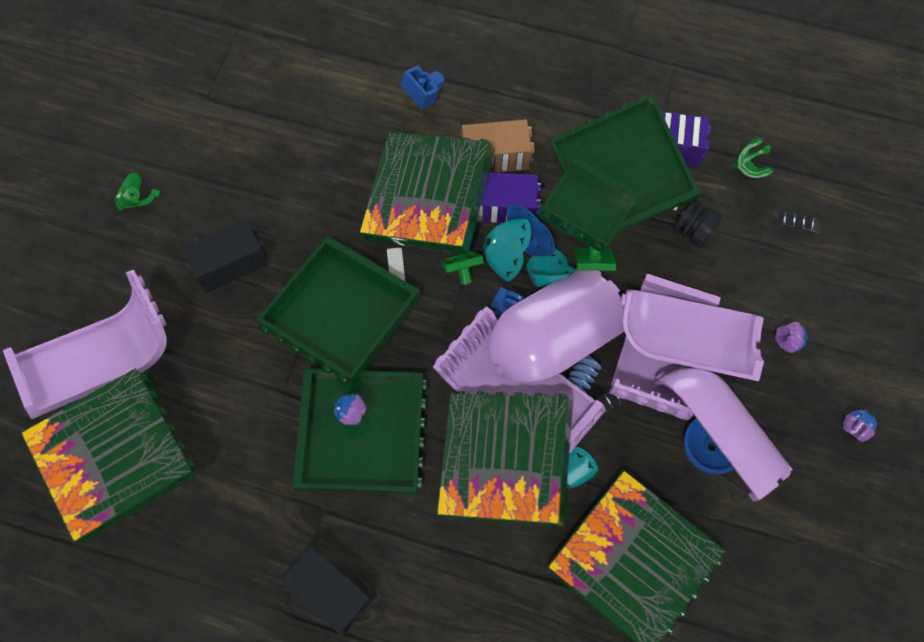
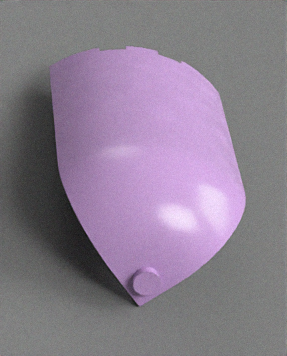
M575 269L574 274L547 285L511 306L500 316L491 336L490 352L495 374L498 377L514 382H534L547 379L568 369L623 333V306H620L621 297L618 294L620 290L611 280H605L598 270Z
M626 290V295L622 294L620 306H623L624 331L632 346L643 355L694 368L755 381L760 380L764 361L761 357V351L756 349V342L759 343L761 339L763 317L637 290Z
M687 366L676 369L669 374L664 371L655 378L657 382L653 384L654 388L661 384L666 385L688 406L752 491L748 495L753 501H758L779 485L777 483L778 479L785 480L791 474L793 469L731 388L718 374L713 371Z

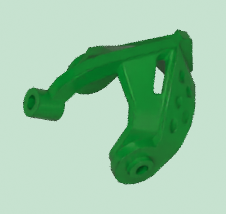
M762 138L753 139L746 144L736 162L732 164V167L739 169L745 175L752 178H760L772 174V168L765 167L759 169L750 160L757 155L768 154L771 151V146L766 145L763 149L749 155V149L763 142Z
M130 173L122 183L114 201L118 210L122 211L124 208L143 206L150 203L154 197H159L160 191L152 189L151 194L147 198L138 201L140 197L141 176L137 173Z

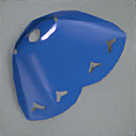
M509 205L507 221L520 218L528 219L530 222L533 239L530 241L525 252L529 255L540 257L555 253L553 237L546 226L539 222L537 217L529 210L520 206ZM525 237L520 239L521 244H523Z

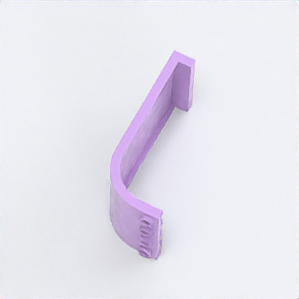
M134 270L126 272L132 288L131 298L127 305L117 314L18 354H15L11 347L3 350L24 408L31 419L81 399L135 368L142 373L161 357L167 342L163 329L166 323L162 314L157 315L159 310L155 301L150 302L152 299L148 288H143L145 283L141 276L137 277Z
M646 274L640 290L716 307L719 305L721 298L650 274ZM626 336L613 375L609 394L685 420H689L694 415L684 401L669 387L663 384L656 388L653 386L657 382L655 378L664 371L669 374L676 369L687 366L647 357L637 351Z
M485 307L477 313L475 320L463 329L461 336L449 345L446 353L438 357L433 368L457 392L467 391L470 394H476L478 391L489 393L488 395H495L496 392H505L508 395L523 392L528 396H534L535 393H545L547 396H554L555 393L566 394L573 401L570 454L606 411L604 405L598 400H593L560 373L534 382H514L498 377L493 369L494 365L490 352L491 336L498 320L493 311Z

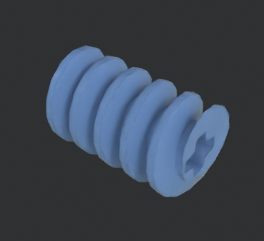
M586 356L574 365V371L570 372V377L567 380L587 394L583 389L589 390L591 388L587 382L594 383V379L591 376L596 377L598 373L594 369L601 370V366L593 358Z

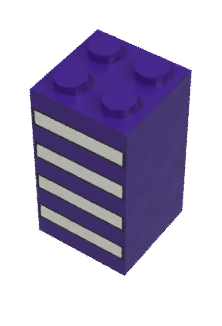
M661 111L686 165L698 167L700 161L704 160L705 151L707 152L709 149L710 141L707 140L711 130V125H708L709 117Z
M489 173L477 222L500 224L507 222V209L509 205L523 207L533 213L538 219L540 210L539 194L541 191V183L537 182L538 175Z

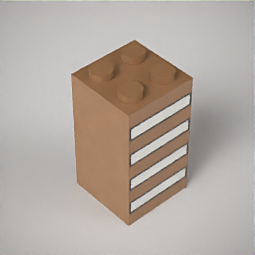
M527 119L462 125V138L466 137L472 140L486 139L494 147L495 152L489 173L529 170L530 163L533 162L534 143L530 142L532 129L531 126L528 127Z

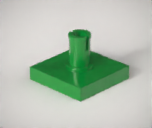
M591 246L590 248H574L577 270L616 271V262L611 248H607L604 253L594 250Z
M476 250L468 254H460L440 260L442 268L447 273L458 270L461 285L472 283L469 267L484 263L482 255Z

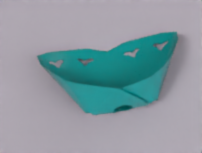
M519 218L501 223L493 227L485 239L483 249L487 262L507 282L511 281L519 273L523 265V252L529 246L531 239L529 220ZM525 237L523 244H521L520 239ZM490 238V239H491V242H490V244L487 246L488 239ZM516 258H518V260L516 261V266H515V264L513 263V261L516 260Z
M557 249L553 253L556 256H532L527 263L529 276L537 287L564 279L574 274L575 269L567 266V258Z
M575 447L569 454L567 485L569 486L567 489L583 484L593 478L598 471L597 464L592 456L580 447Z

